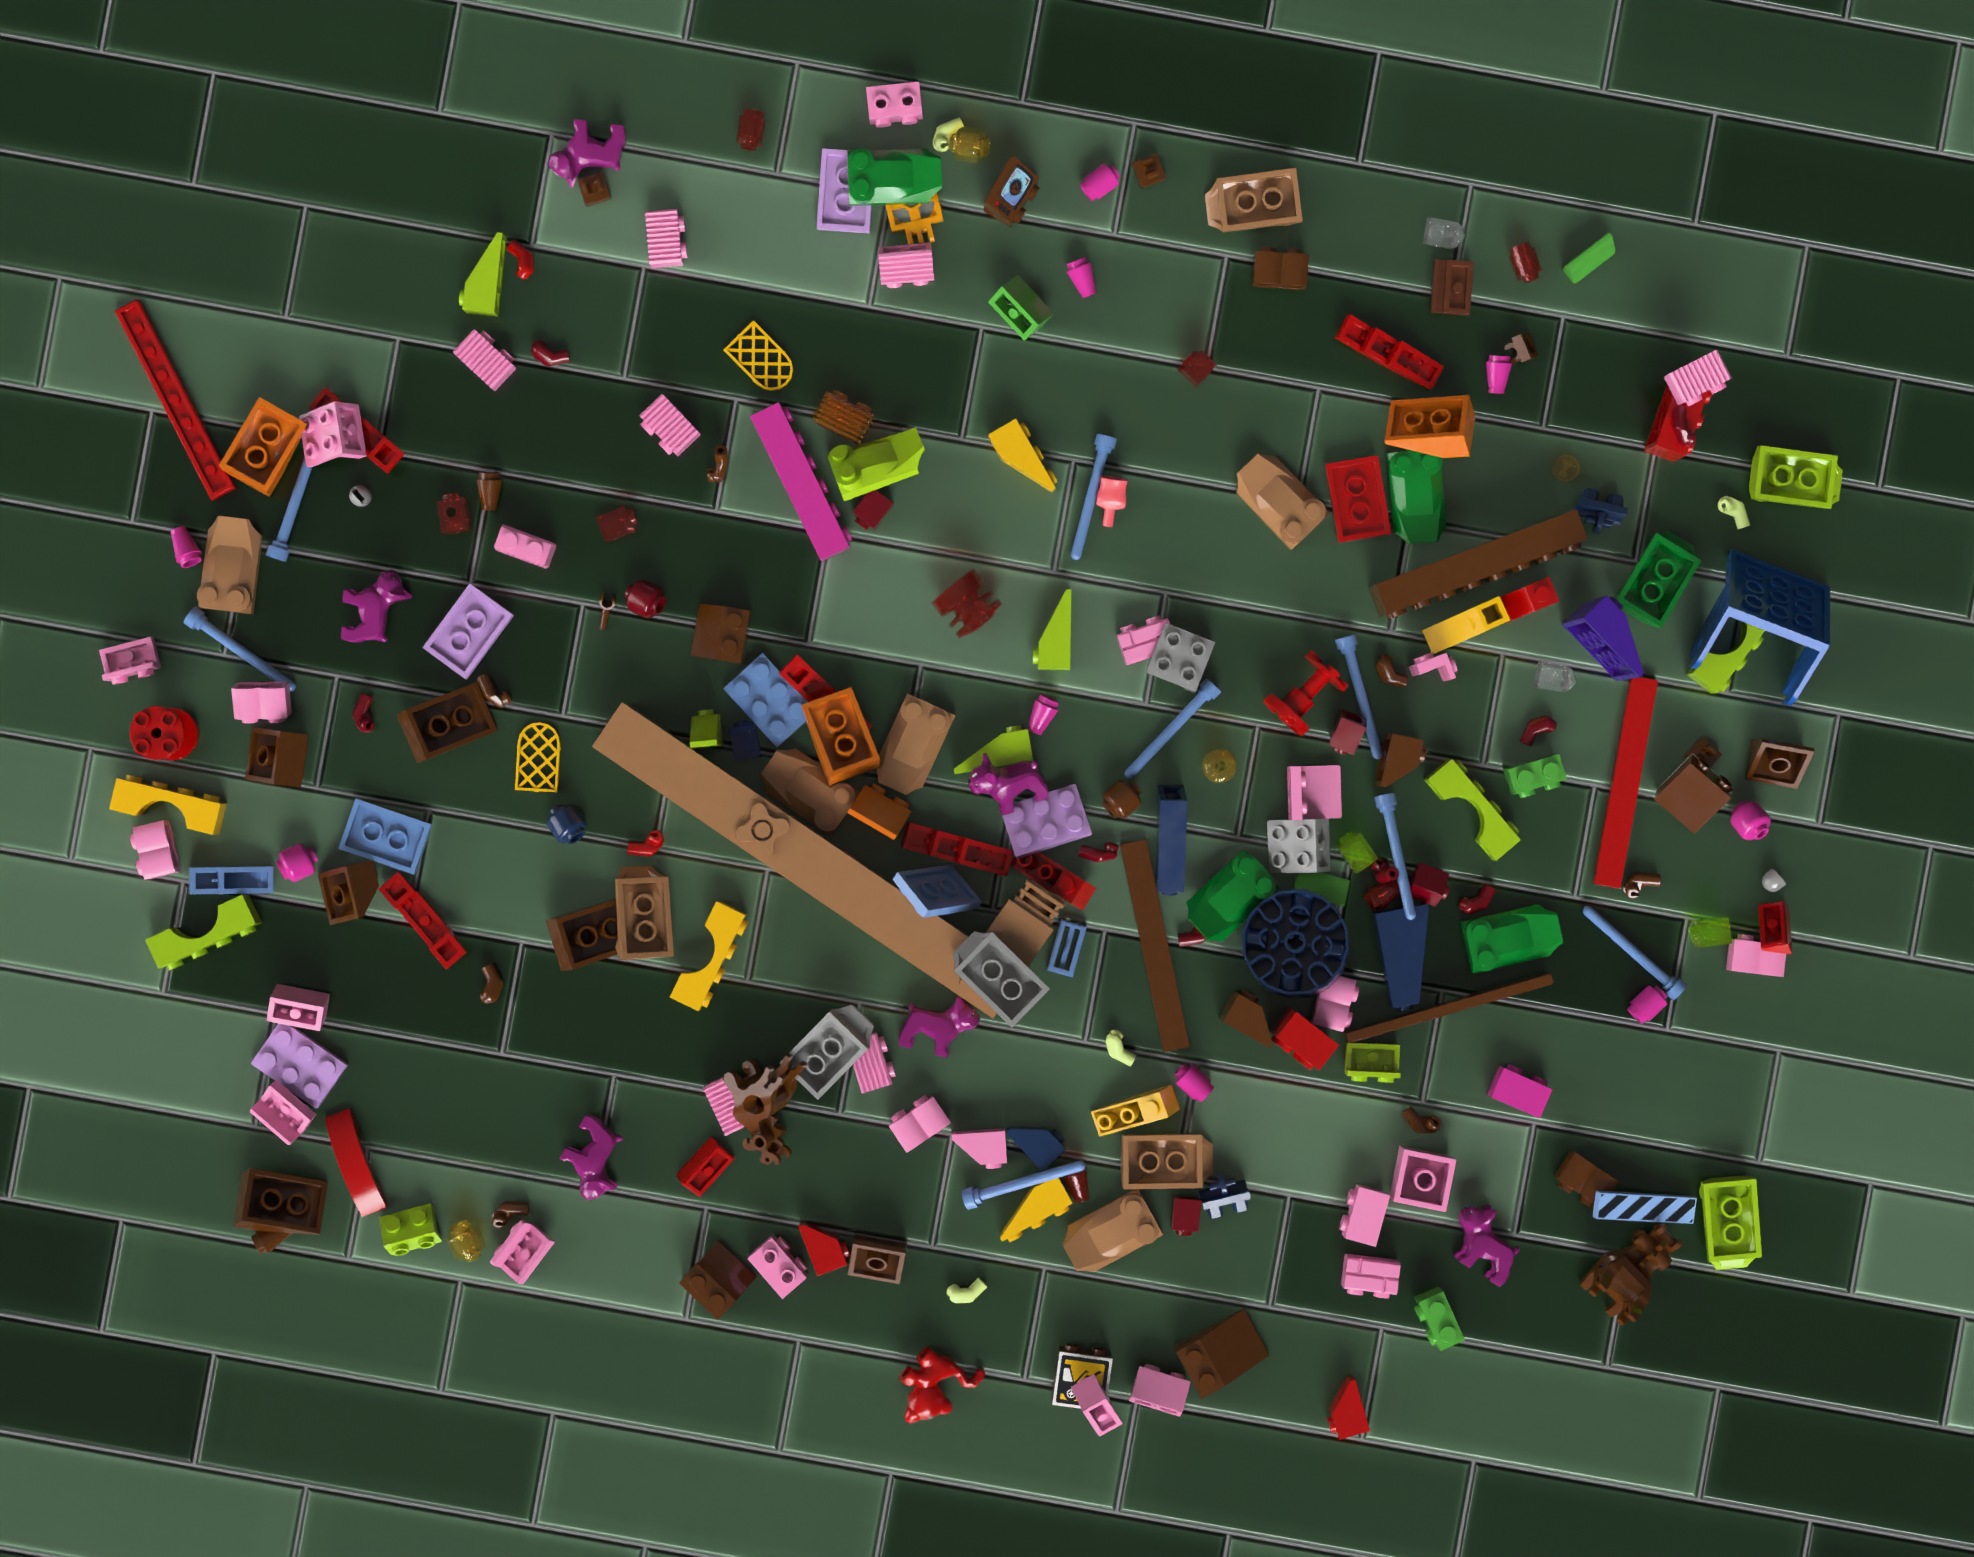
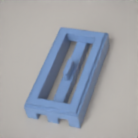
M1061 919L1047 967L1048 971L1073 978L1087 926ZM1067 926L1070 928L1060 964L1057 968L1054 967L1064 928ZM1078 929L1080 932L1069 971L1064 970L1074 931Z

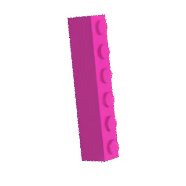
M778 402L751 415L750 418L821 562L849 549L848 542L852 540L846 526L840 528L836 520L840 514L834 502L828 504L824 494L828 493V490L822 478L817 480L813 473V470L817 469L811 455L805 456L801 449V446L805 445L799 431H792L789 423L793 421V418L787 406L781 408Z

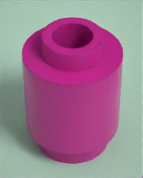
M1103 163L1083 178L1084 181L1079 185L1087 198L1092 202L1095 199H1101L1119 185L1117 179L1120 178V175L1112 164L1107 166Z
M1648 985L1630 1002L1631 1006L1627 1010L1640 1024H1643L1645 1021L1649 1022L1667 1005L1665 1001L1667 995L1658 986L1652 988Z
M1193 1063L1188 1066L1183 1064L1174 1074L1177 1078L1174 1083L1193 1100L1197 1099L1199 1102H1202L1214 1089V1086L1210 1083L1211 1080Z

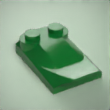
M858 148L853 151H847L850 206L927 204L942 189L941 157L933 154L928 149L867 150Z
M1412 450L1386 454L1393 534L1395 533L1404 539L1407 544L1438 542L1442 532L1446 529L1441 469L1443 460L1441 457Z
M1666 530L1660 534L1655 533L1625 584L1617 592L1616 599L1623 606L1622 610L1647 625L1661 629L1702 560L1697 558L1693 545L1672 532Z
M1242 849L1185 903L1188 906L1187 918L1208 941L1218 940L1223 942L1248 918L1257 905L1271 897L1279 888L1274 878L1259 861Z
M1539 904L1460 921L1472 973L1490 971L1499 967L1548 957L1558 946L1563 944L1557 913L1549 911Z

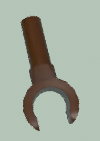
M605 591L601 594L599 605L602 608L599 628L601 630H606L608 615L616 603V593H614L612 601L604 599Z

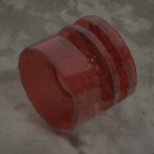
M975 569L962 576L931 603L942 617L952 612L955 613L956 617L950 622L949 626L953 628L960 622L963 623L964 626L955 633L959 638L974 633L994 617L996 611L1002 605L999 599L990 605L986 603L994 595L992 590L983 595L978 593L985 581Z

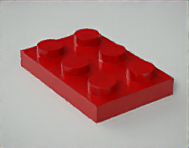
M1378 455L1325 464L1337 542L1342 543L1390 535L1391 529Z

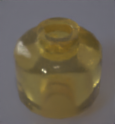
M960 127L955 135H951L949 149L953 151L957 161L978 164L983 158H987L989 154L990 138L986 137L984 130Z
M1215 749L1209 751L1204 756L1201 769L1203 775L1209 781L1224 783L1234 776L1237 770V762L1231 752L1225 749Z
M467 1220L460 1221L451 1226L446 1237L447 1244L454 1258L466 1260V1262L478 1259L481 1256L480 1252L486 1245L478 1225L472 1222L469 1223Z

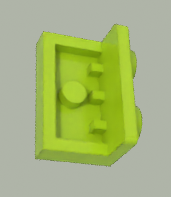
M1346 1042L1344 1074L1351 1076V1081L1366 1082L1367 1077H1378V1082L1393 1083L1394 1078H1401V1072H1399L1400 1045Z
M431 1203L379 1217L383 1246L390 1255L401 1256L407 1254L410 1250L417 1248L427 1249L433 1247L436 1243L442 1242L441 1235L437 1231L434 1207Z

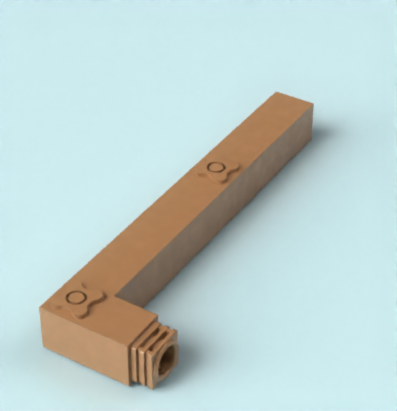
M624 702L620 704L592 745L594 749L991 1018L995 1017L997 1013L954 971L952 953L970 936L941 915L923 918L916 912L915 907L907 897L901 893L898 886L696 749L690 748V745L631 705ZM1032 879L1025 880L1024 884L1026 885L1024 888L1021 887L1019 889L1020 894L1018 896L1015 895L1012 900L1008 898L985 932H993L1027 967H1029L1054 930L1051 927L1054 922L1053 917H1057L1059 915L1058 910L1064 907L1062 899Z

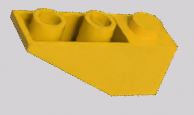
M1014 419L988 434V438L1001 461L1051 493L1055 491L1056 487L1054 484L1057 483V480L1051 469L1045 470L1041 461L1044 457L1038 446L1032 447L1028 437L1031 434L1024 422L1019 424L1017 419Z
M1500 596L1428 627L1422 630V633L1431 653L1435 654L1508 622L1510 618Z
M1171 1084L1091 1111L1100 1137L1168 1118L1179 1111L1180 1107Z
M1060 1178L1031 1187L1001 1232L1000 1239L1002 1242L1007 1239L1009 1242L1020 1238L1023 1235L1022 1231L1030 1226L1032 1229H1036L1047 1222L1045 1218L1055 1214L1057 1217L1070 1210L1069 1205L1072 1204V1200Z

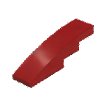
M1351 314L1346 315L1335 336V339L1429 390L1433 389L1444 366L1404 341H1398L1376 327L1372 328Z
M907 822L901 843V848L1003 876L1008 875L1014 853L1013 850Z

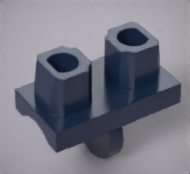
M1586 488L1574 510L1577 509L1579 516L1585 518V523L1593 525L1592 532L1599 534L1602 527L1611 529L1612 525L1619 526L1623 517H1626L1628 508L1623 507V496L1609 494L1605 503L1598 501L1599 492L1596 489Z
M1222 1173L1217 1174L1218 1182L1209 1183V1189L1199 1191L1203 1208L1207 1210L1211 1219L1221 1217L1224 1214L1222 1206L1231 1203L1234 1212L1246 1211L1248 1209V1199H1251L1245 1180L1235 1182L1234 1178L1224 1180Z

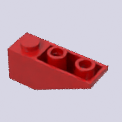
M1040 852L1019 859L1015 857L1010 865L1082 911L1096 890L1094 886Z

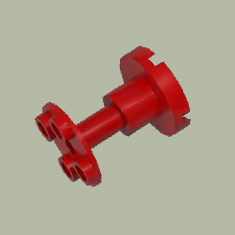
M1312 650L1304 657L1316 672L1300 689L1294 687L1282 701L1272 693L1263 701L1273 714L1276 713L1286 726L1297 735H1301V737L1309 730V727L1301 718L1314 705L1311 699L1323 686L1329 682L1342 692L1348 687L1347 683L1340 678L1338 671L1331 665L1326 667L1321 663L1322 659Z
M153 706L145 708L134 715L129 735L136 753L148 759L175 761L189 756L188 754L195 750L199 743L200 731L197 721L185 710Z

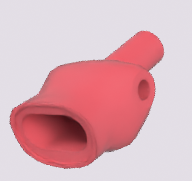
M1101 476L1096 505L1105 509L1103 526L1113 527L1115 510L1124 509L1126 506V486L1128 480L1125 478Z

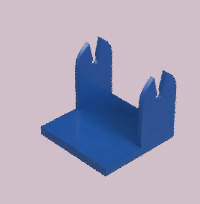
M1731 549L1727 556L1725 587L1695 639L1689 656L1692 658V661L1688 668L1697 669L1701 665L1728 617H1732L1805 646L1794 664L1783 690V694L1787 696L1782 704L1792 705L1801 694L1830 646V587Z

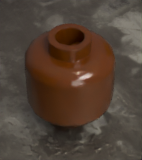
M1119 779L1103 793L1104 801L1102 805L1113 818L1125 819L1140 807L1141 799L1139 795L1142 792L1133 781L1128 783L1125 780Z

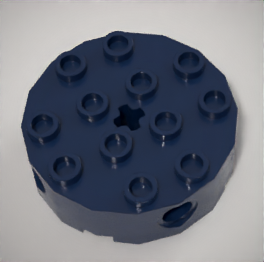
M1304 889L1282 890L1263 900L1249 914L1242 933L1243 956L1254 979L1269 992L1289 999L1310 998L1329 989L1343 973L1349 957L1348 928L1339 911L1323 896ZM1298 938L1300 944L1303 945L1298 946L1297 950H1294L1289 943H1294L1295 939Z

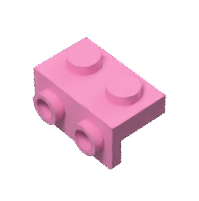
M147 637L99 650L105 674L102 675L103 681H112V685L127 682L129 676L136 674L138 678L154 675L153 670L161 668L154 637Z
M1433 652L1413 659L1415 664L1409 666L1412 677L1437 668L1442 681L1456 678L1454 673L1457 671L1456 663L1452 656L1448 657L1447 653L1434 656Z
M277 1080L268 1087L261 1099L250 1109L251 1114L287 1145H291L306 1130L317 1115L308 1105L300 1101L287 1087Z
M521 1220L512 1227L510 1235L505 1242L495 1250L490 1263L493 1266L502 1268L513 1280L523 1285L555 1242L536 1224Z

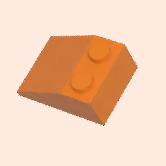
M1470 395L1391 400L1385 444L1441 458L1469 457L1475 423V413Z
M259 397L220 462L219 467L227 474L270 497L282 477L307 427V423Z
M852 687L801 705L829 786L879 768L880 757Z
M874 783L871 787L865 785L847 813L895 840L912 812L907 809L910 804L897 796L894 800L885 796L886 790Z

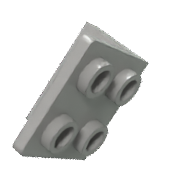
M1165 624L1147 668V673L1184 687L1185 690L1194 693L1198 688L1215 642L1173 625Z
M1329 819L1267 821L1269 873H1317L1330 871Z

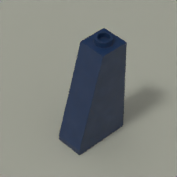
M1157 785L1156 887L1157 892H1162L1163 895L1167 896L1177 895L1178 892L1184 893L1187 797L1185 788L1182 785Z
M1425 903L1414 905L1416 917L1413 920L1406 918L1404 907L1372 913L1389 1006L1397 1008V1012L1412 1010L1413 1004H1419L1429 911L1428 904Z

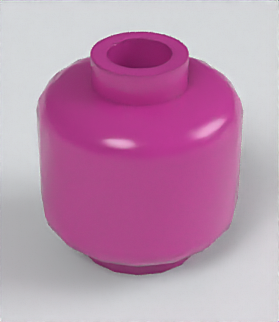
M1742 801L1733 808L1730 822L1743 839L1759 840L1767 835L1771 818L1759 803L1755 801Z
M297 843L280 851L278 854L279 860L276 861V864L284 880L289 878L290 881L297 882L314 874V863L318 862V859L312 847L306 849L303 844Z

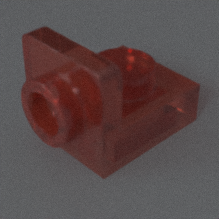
M621 505L616 510L596 517L606 543L636 532L634 527L635 524H638L633 510H628L625 505Z

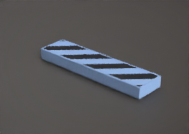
M1596 1190L1593 1217L1608 1220L1693 1224L1697 1198L1690 1195Z

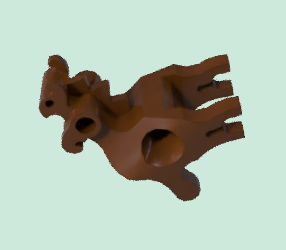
M790 1053L785 1055L780 1067L775 1070L773 1066L769 1065L763 1073L758 1063L753 1059H749L742 1065L743 1071L747 1075L743 1080L740 1079L739 1074L734 1070L724 1074L723 1078L724 1083L734 1098L733 1116L750 1131L752 1139L747 1137L743 1140V1147L748 1151L760 1150L762 1157L759 1160L766 1165L775 1161V1165H779L782 1155L785 1154L786 1158L792 1155L790 1147L785 1145V1141L781 1139L786 1133V1128L782 1123L776 1122L778 1117L774 1115L775 1112L788 1104L797 1088V1078L807 1066V1063L802 1061L789 1072L793 1055Z
M1664 1223L1656 1224L1648 1234L1642 1229L1635 1231L1631 1236L1634 1244L1627 1248L1603 1254L1580 1281V1286L1584 1290L1590 1288L1589 1293L1593 1297L1597 1296L1602 1289L1603 1292H1606L1614 1300L1605 1309V1312L1610 1317L1620 1313L1616 1319L1620 1325H1625L1629 1319L1632 1322L1638 1320L1650 1300L1651 1275L1656 1268L1660 1271L1666 1269L1672 1262L1668 1255L1683 1245L1680 1239L1677 1241L1667 1230L1668 1227Z

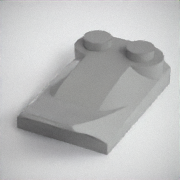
M974 931L952 953L954 971L1011 1028L1050 990L993 932L980 933Z
M854 1005L831 1009L790 1051L793 1059L789 1072L797 1067L800 1062H806L807 1066L799 1074L797 1080L818 1100L868 1050L874 1028L873 1023Z

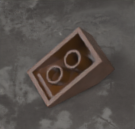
M477 682L397 714L417 764L497 731Z
M616 899L545 920L561 971L573 970L618 954L615 948L618 939Z
M249 1168L241 1174L233 1227L265 1232L319 1235L328 1182Z
M1244 1308L1174 1346L1201 1399L1225 1387L1269 1356Z

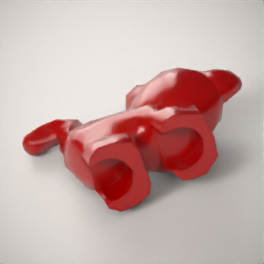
M925 1347L916 1357L921 1367L915 1370L908 1366L898 1377L907 1386L915 1385L908 1394V1406L904 1414L907 1423L912 1424L919 1420L933 1419L939 1414H949L952 1411V1403L950 1399L945 1397L944 1392L937 1386V1383L954 1375L963 1388H975L983 1381L985 1371L977 1369L974 1376L968 1378L964 1370L952 1358L943 1354H937L930 1348Z

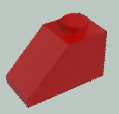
M1550 577L1500 597L1510 621L1559 602Z
M803 1221L799 1223V1230L817 1276L848 1264L847 1257H850L851 1254L846 1241L841 1242L838 1235L809 1222Z
M1349 1375L1344 1380L1329 1408L1331 1417L1327 1418L1331 1434L1336 1432L1339 1440L1370 1431L1356 1380L1353 1375Z

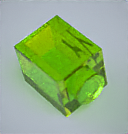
M1350 831L1338 839L1341 844L1335 848L1355 874L1379 859L1360 832L1353 834Z
M1718 916L1690 920L1691 927H1688V936L1690 942L1694 943V947L1703 948L1732 944L1729 917Z

